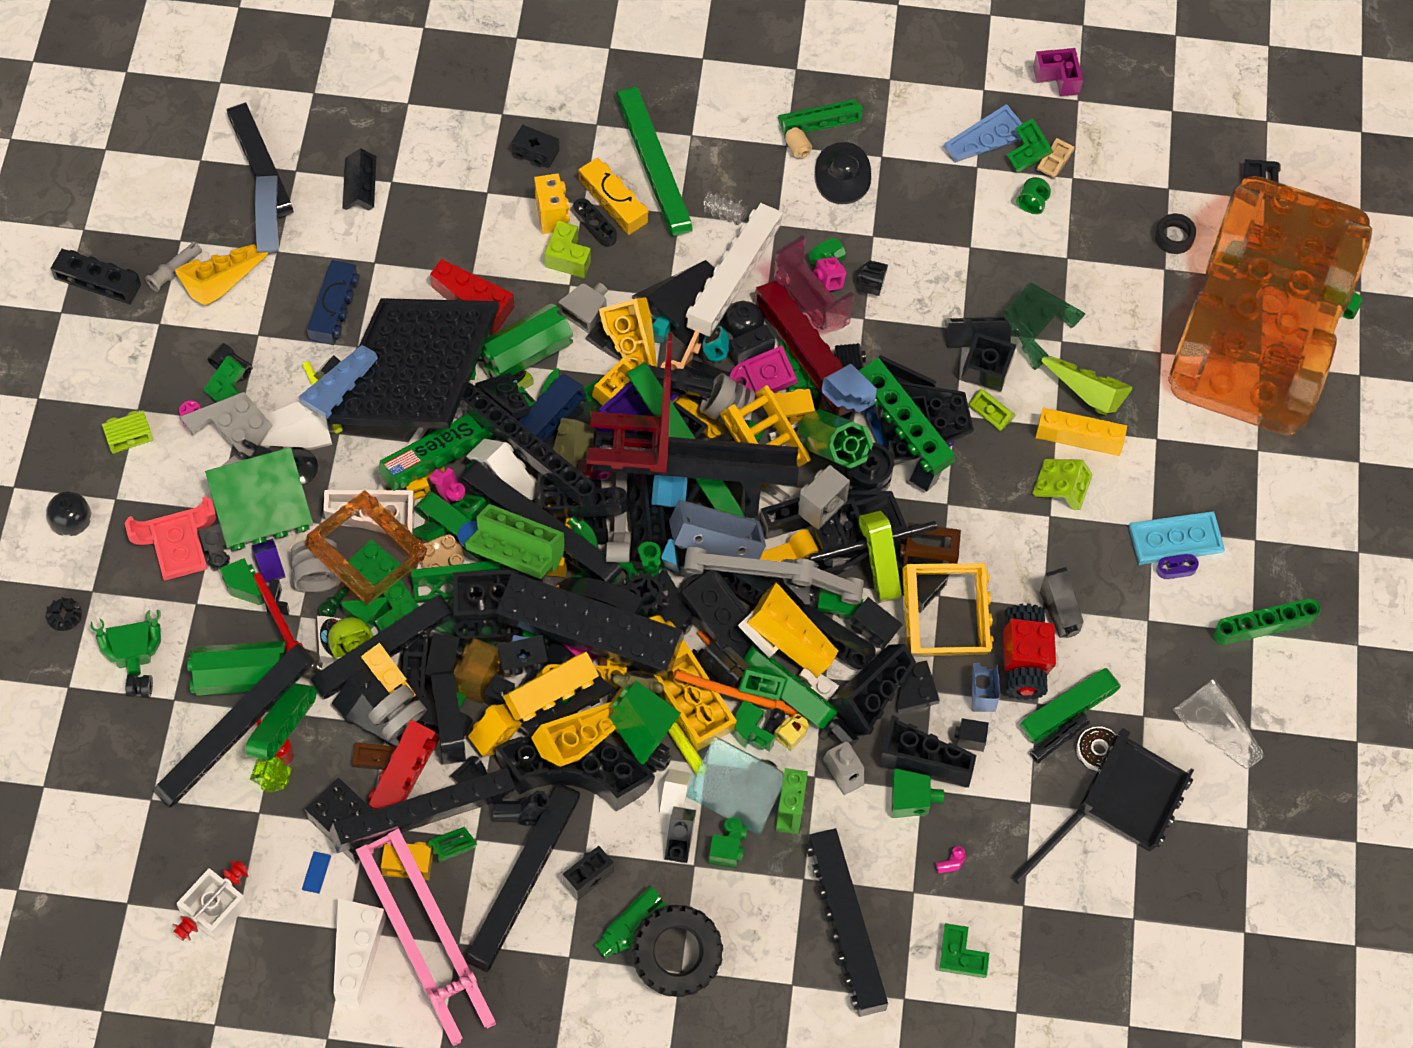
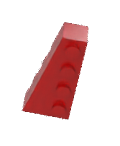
M440 259L430 273L432 288L446 300L498 301L500 308L490 330V336L498 332L515 307L514 293L443 259Z
M410 720L398 746L390 757L391 760L387 768H384L379 777L380 782L377 788H373L368 797V801H370L368 805L372 809L376 810L407 800L439 741L436 732Z

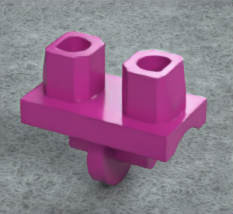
M447 468L443 472L436 469L430 476V481L436 485L434 489L435 494L450 505L451 501H459L465 496L466 490L461 483H458L454 470Z

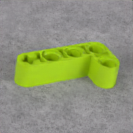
M881 510L859 515L860 529L867 539L874 589L878 602L882 603L901 598L902 593L893 535L888 518Z

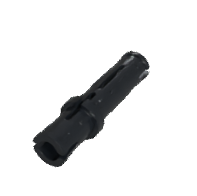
M1080 712L1070 722L1063 723L1061 729L1030 751L1032 759L1039 764L1067 740L1074 739L1076 733L1090 724L1089 718L1086 714Z

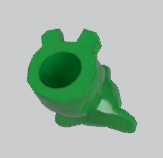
M653 542L641 543L638 547V554L642 560L643 567L637 569L638 574L642 570L644 575H647L650 570L654 577L664 569V567L659 566L661 564L660 547Z

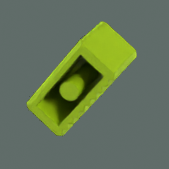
M144 410L140 412L132 411L122 418H110L106 423L102 424L112 454L154 440Z

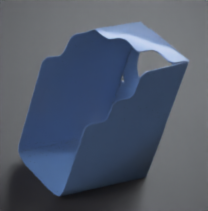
M849 364L824 378L822 392L837 407L853 408L860 413L875 403L877 388L852 364Z
M973 663L971 670L973 712H996L1000 698L998 665L993 670L980 666V663ZM978 675H986L990 679V686L986 689L978 688L975 678ZM986 695L989 698H979V696Z

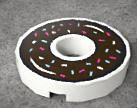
M1092 727L1080 735L1076 746L1077 756L1087 768L1095 771L1098 770L1115 733L1105 727ZM1102 745L1105 748V752L1099 754L1094 751L1093 746Z

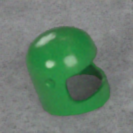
M1029 178L1023 184L1017 196L1016 202L1018 206L1025 212L1041 214L1045 209V201L1051 195L1050 185L1042 178Z

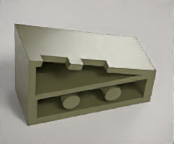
M561 418L553 450L578 469L579 460H587L588 448H594V427H590L589 424L578 420Z

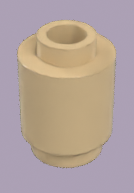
M797 127L787 131L785 134L786 143L796 158L807 157L812 150V145L805 133Z

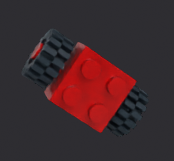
M1022 603L1019 606L1015 604L1004 611V671H1009L1006 674L1007 694L1011 695L1012 698L1017 697L1020 700L1022 698H1025V700H1029L1028 698H1041L1048 692L1047 675L1056 666L1055 624L1045 623V611L1041 606L1038 607L1035 604L1031 606L1029 603L1027 605Z

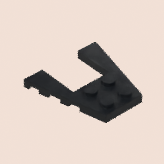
M554 641L548 649L550 664H562L572 657L570 651L558 641ZM540 670L531 671L523 684L536 678ZM598 676L593 680V685L583 689L566 705L557 699L554 701L556 705L545 711L542 708L535 711V717L525 722L523 718L519 719L522 723L520 728L532 737L540 725L576 714L589 705L592 707L600 703V699L606 695H614L616 693L615 688L601 676Z

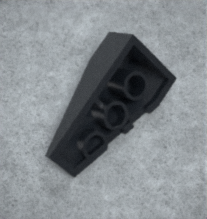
M366 667L347 680L332 702V707L345 721L351 724L355 723L362 727L365 732L373 733L383 738V741L391 746H398L403 733L388 742L381 734V730L386 723L375 726L368 718L369 713L390 693L381 681Z

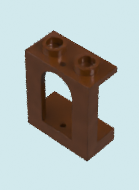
M937 526L936 530L921 533L950 537L949 548L918 544L911 539V536L903 538L901 541L900 557H904L903 566L907 565L908 556L948 561V564H958L961 530Z

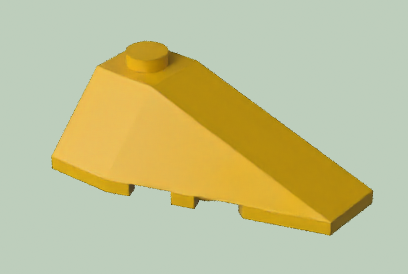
M253 244L231 250L229 255H212L211 260L200 262L197 259L176 268L175 271L191 298L206 305L222 297L268 255V252L258 253L257 245Z

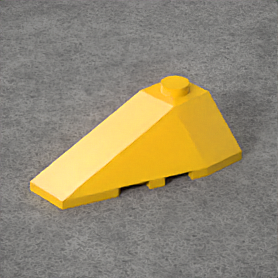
M637 298L600 308L599 312L603 328L616 345L614 347L617 352H620L622 357L634 367L644 361L648 366L657 367L652 317L647 298Z
M615 701L540 725L531 737L540 756L560 767L580 760L617 729L609 718L614 711L611 706Z

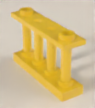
M768 385L755 392L758 398L740 409L734 404L719 413L736 442L758 444L754 435L774 424L780 436L766 443V445L780 446L785 443L786 446L798 447V467L811 460L808 450L802 445L778 404L774 392L770 390ZM763 406L769 417L749 428L743 417ZM761 484V485H762L763 488H765L766 486H768V485H770V484Z

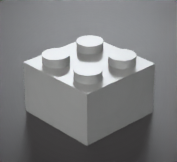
M830 465L825 470L821 469L814 477V481L810 485L806 484L801 489L798 515L819 530L847 502L850 480Z

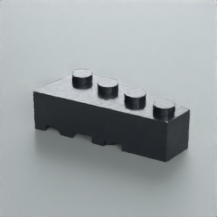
M891 716L880 767L928 775L934 780L969 788L977 755L950 742L947 744L939 740L938 736L932 733L928 735L918 730L917 726L911 723L905 724L899 721L898 717Z

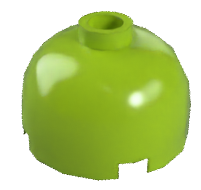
M349 617L339 620L329 630L327 641L331 653L337 659V657L344 656L372 638L373 633L364 621Z

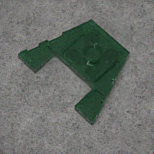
M1033 283L1027 284L1003 311L1015 336L1018 335L1023 345L1021 347L1025 354H1028L1032 362L1030 365L1034 370L1042 365L1043 357L1049 356L1035 341V338L1049 322L1058 315L1070 328H1073L1085 315L1083 311Z

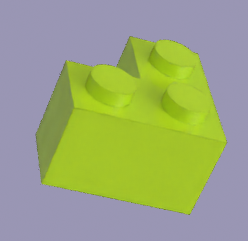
M562 221L557 222L545 251L546 268L585 278L591 264V248L577 244L578 226Z

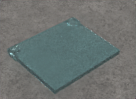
M715 736L687 793V797L726 818L736 817L740 819L743 825L748 826V830L760 835L782 789L784 772Z

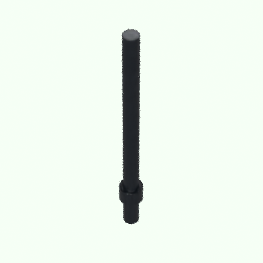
M935 521L921 525L918 523L909 525L906 529L892 532L893 541L910 536L911 538L919 537L921 533L936 530L937 524ZM867 539L809 554V560L817 562L868 548Z
M1077 810L1012 877L1013 881L1019 884L1086 814Z

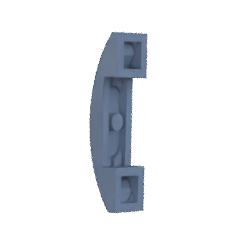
M278 176L256 177L255 218L258 253L279 252V233L277 228Z

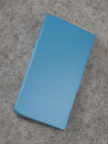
M670 539L661 559L666 569L680 574L678 551L673 540Z

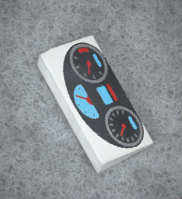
M317 616L321 663L334 662L341 658H334L327 641L329 630L336 622L341 620L340 618Z

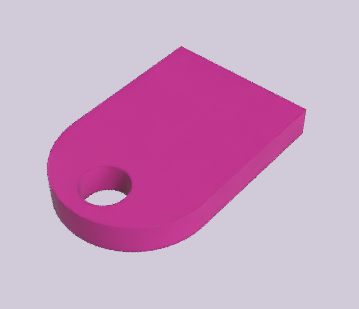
M782 345L737 364L730 373V377L736 381V384L739 381H745V387L752 389L754 392L768 385L770 390L775 393L798 383Z

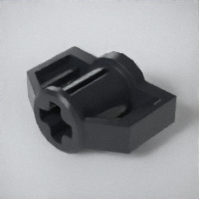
M870 260L860 266L857 284L861 292L880 296L888 264Z

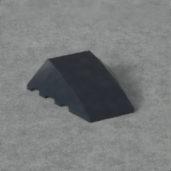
M704 260L632 295V299L646 297L649 308L652 306L676 327V337L688 347L695 330L687 327L688 318H686V313L690 306L695 305L698 293L704 291L707 279L713 277L715 267L707 260Z

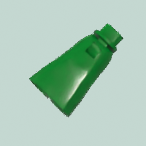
M649 886L607 927L605 933L601 935L602 939L594 945L605 959L613 953L617 955L618 951L621 952L631 948L633 935L640 922L654 910L668 905L662 902V898L656 890Z

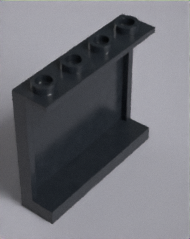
M1122 728L1115 734L1078 810L1150 852L1155 847H1160L1164 842L1166 835L1163 833L1166 828L1172 825L1175 816H1173L1175 809H1179L1183 803L1184 797H1182L1184 790L1187 791L1193 782L1191 775L1194 769L1191 768L1185 772L1129 739L1128 737L1131 732Z

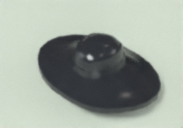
M840 142L827 146L821 151L815 165V183L821 196L835 204H850L862 199L867 194L871 184V166L866 153L859 146L849 142Z

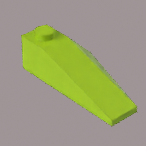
M1053 356L1042 358V362L1088 405L1095 407V411L1100 414L1107 415L1108 413L1116 412L1132 391V386L1109 376L1107 378L1096 377L1095 371L1077 370V365Z

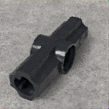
M651 366V371L663 388L665 368ZM677 368L671 370L672 394L678 396L690 394L710 399L714 379L692 375L690 371Z

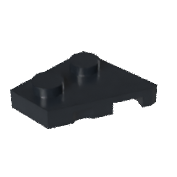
M927 660L915 663L902 683L897 713L939 704L940 699Z

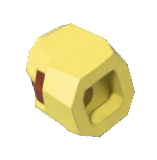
M794 714L788 717L775 730V739L787 749L793 750L806 736L809 727L807 718L802 714Z

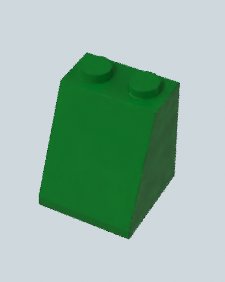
M636 680L632 687L627 685L613 703L611 708L614 711L609 718L639 763L643 765L661 743L681 712Z

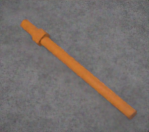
M675 670L673 674L674 679L770 708L771 711L774 708H779L789 715L800 713L782 700H771L762 696L741 692L736 688L679 670Z

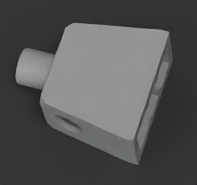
M598 283L593 289L586 284H581L558 302L559 314H563L566 319L587 333H590L601 319L599 309L607 307V300L604 297L608 292L607 288L602 283Z
M848 741L827 751L823 761L844 795L864 786L863 764Z

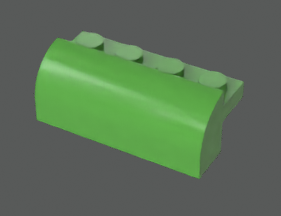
M488 504L477 516L478 530L465 543L466 550L541 579L548 571L554 572L560 564L564 552V533Z

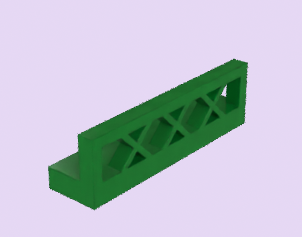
M855 99L778 115V121L784 138H786L785 134L787 131L795 127L804 133H810L861 122L863 108L861 103L857 104Z
M496 561L412 569L414 600L416 603L427 602L437 595H442L445 600L453 599V590L449 593H444L440 590L444 584L450 583L453 585L452 572L501 570V564ZM429 586L433 590L428 595L419 596L418 587Z

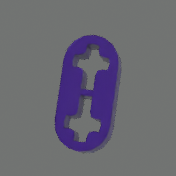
M1191 554L1164 557L1159 560L1156 572L1163 579L1189 577L1196 573L1199 561ZM1185 562H1188L1189 565H1192L1191 569H1188V566L1184 565ZM1167 565L1168 568H1171L1170 572H1167L1163 566Z

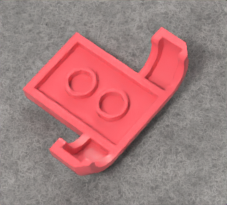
M202 497V503L193 509L148 521H136L132 516L126 520L127 535L132 543L155 545L164 581L208 569L198 530L211 526L216 520V513L211 499Z

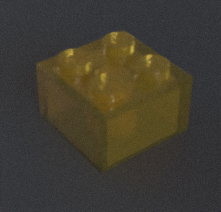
M473 638L471 645H467L464 649L462 663L457 664L454 670L457 692L466 695L467 699L483 704L485 700L484 691L501 667L499 648Z

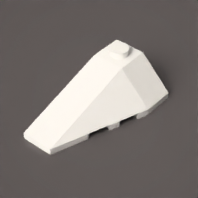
M301 401L264 415L273 425L261 443V446L265 448L283 446V449L303 447L306 450H312L332 445L326 418L302 404Z

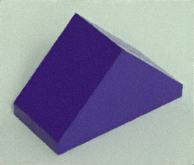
M270 539L257 545L253 544L252 548L266 583H270L271 579L280 580L286 578L274 540Z

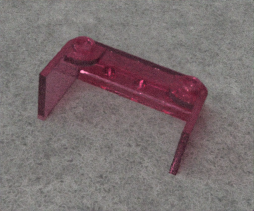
M801 236L776 251L774 278L786 288L809 315L813 325L822 330L840 329L849 325L854 294L850 292L838 300L833 297L803 262L805 237Z

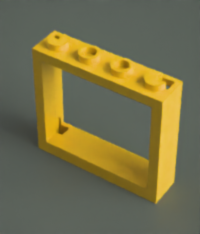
M986 563L907 564L902 568L906 646L912 656L986 655L991 652L994 640L993 636H990L992 614L989 613L988 605L991 603V593L987 591L990 575H988V570H986ZM916 575H975L979 647L920 648Z

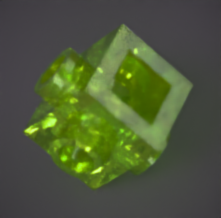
M276 757L272 760L258 758L250 780L259 784L261 789L266 792L272 793L276 790H283L289 782L292 768Z

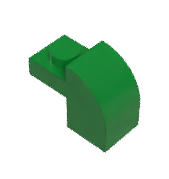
M747 701L742 703L735 716L737 720L734 728L735 738L744 748L751 741L756 748L760 750L765 749L770 752L774 746L775 736L759 727L764 718V710Z

